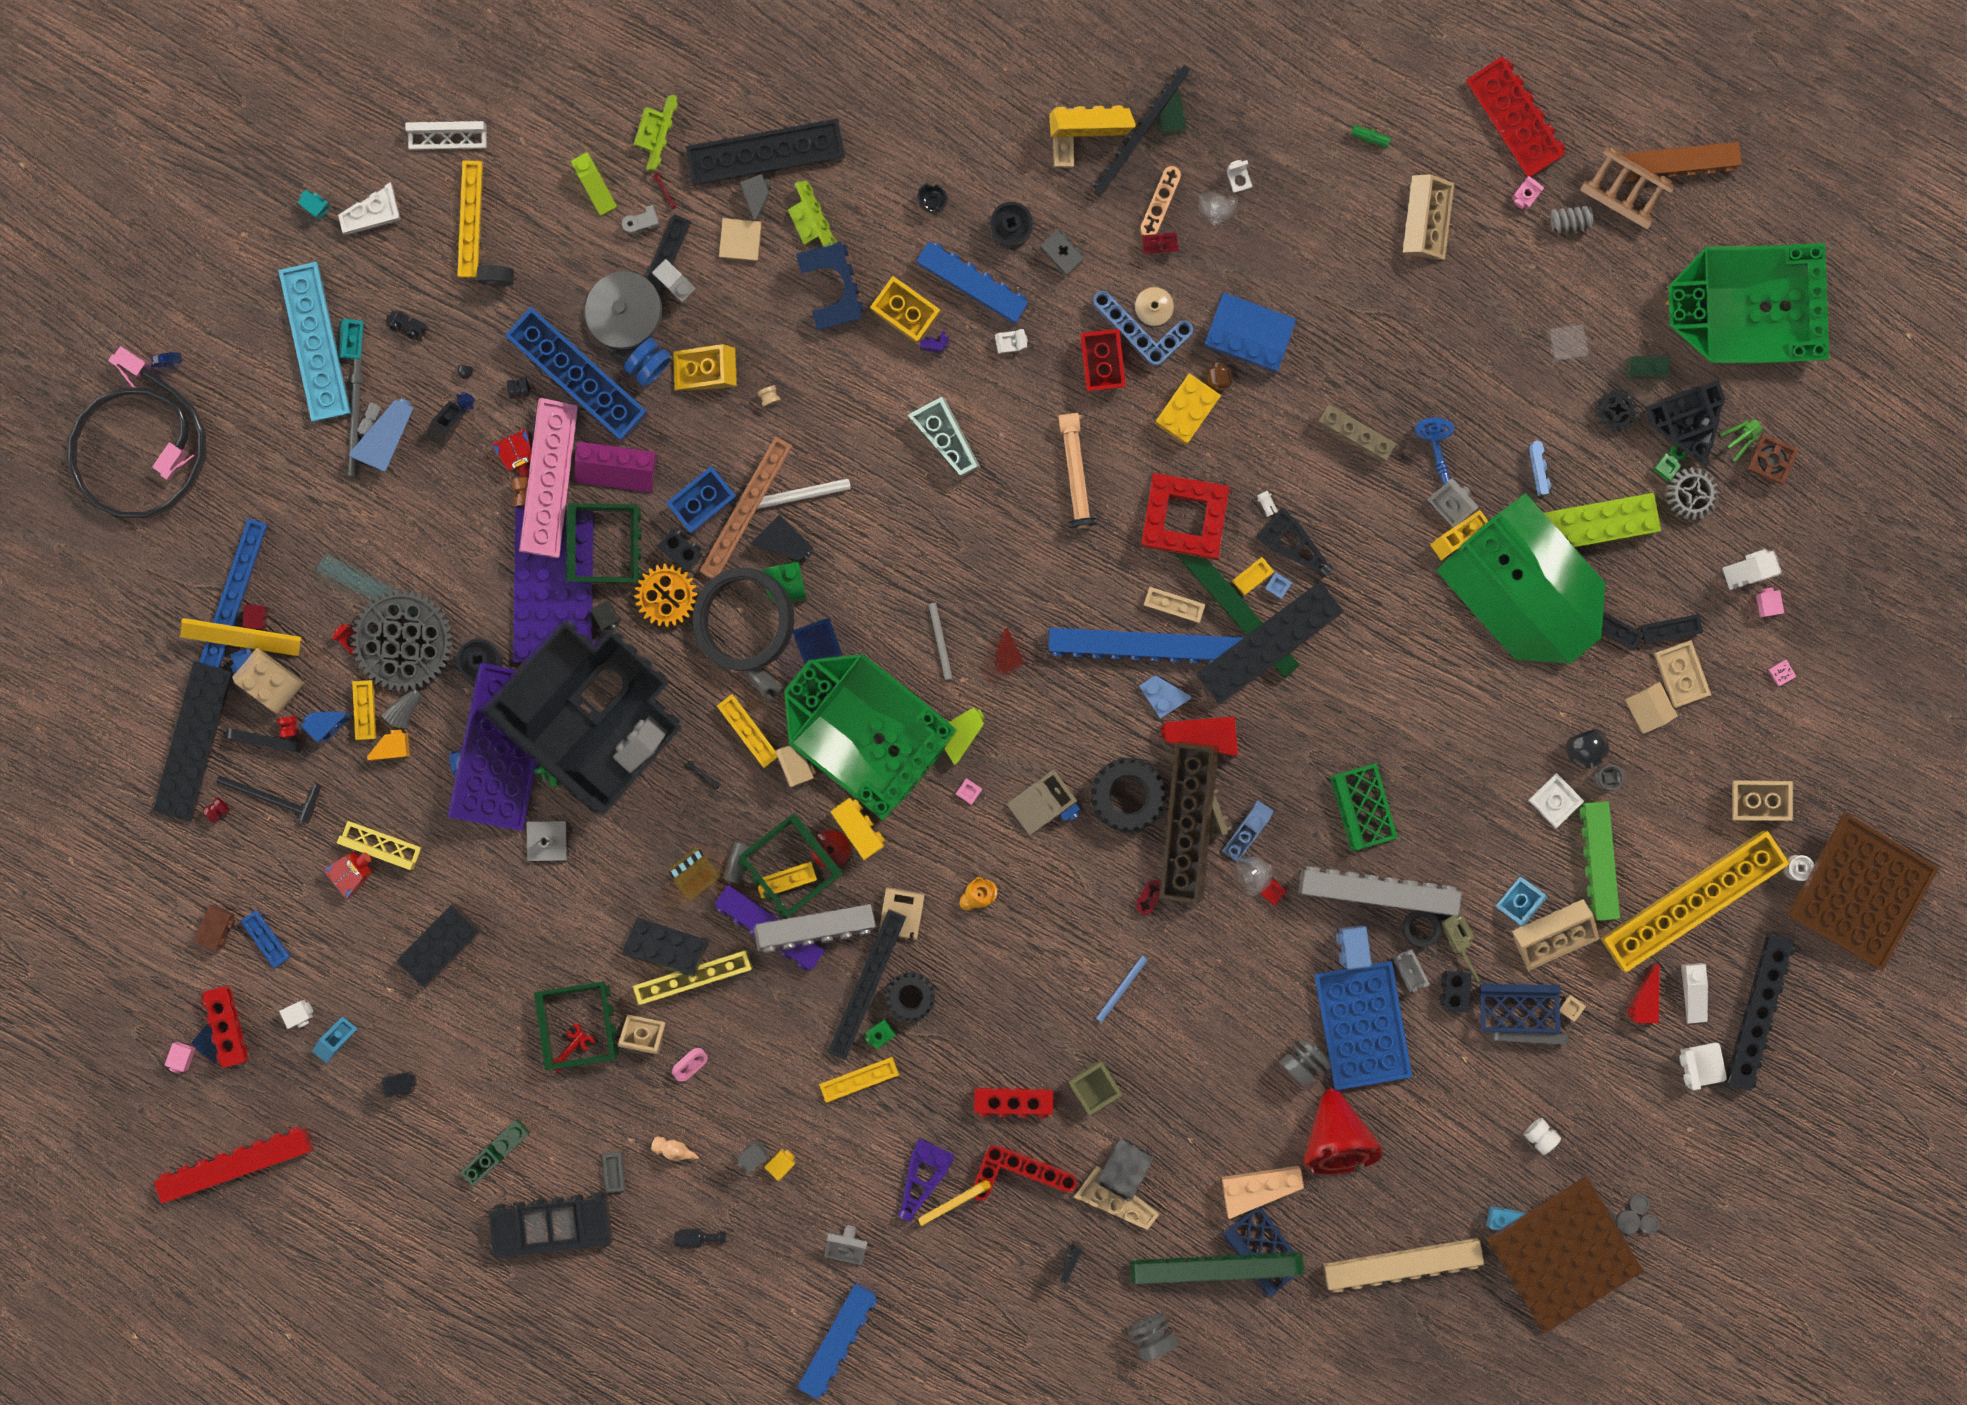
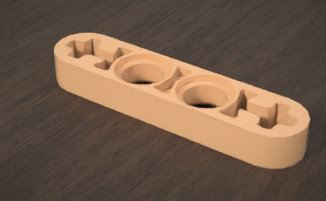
M1167 167L1163 172L1140 229L1142 235L1157 234L1180 180L1181 174L1177 167ZM1171 171H1174L1177 177L1173 178L1170 185H1174L1173 188L1168 184H1162L1163 181L1167 183L1169 176L1166 174L1171 173ZM1165 188L1169 190L1170 196L1163 199L1159 196V191ZM1154 206H1159L1162 209L1160 216H1154L1151 213V209ZM1148 217L1155 220L1152 229L1155 231H1151L1149 234L1146 233L1144 226L1148 227L1151 220L1147 219Z

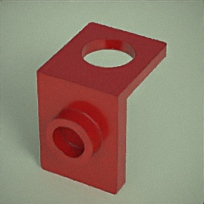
M342 624L334 631L335 634L332 636V639L339 641L351 655H354L355 653H352V651L357 649V646H348L347 640L357 632L352 630L351 625Z

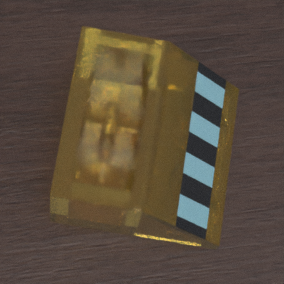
M699 846L667 869L688 901L694 899L722 877Z

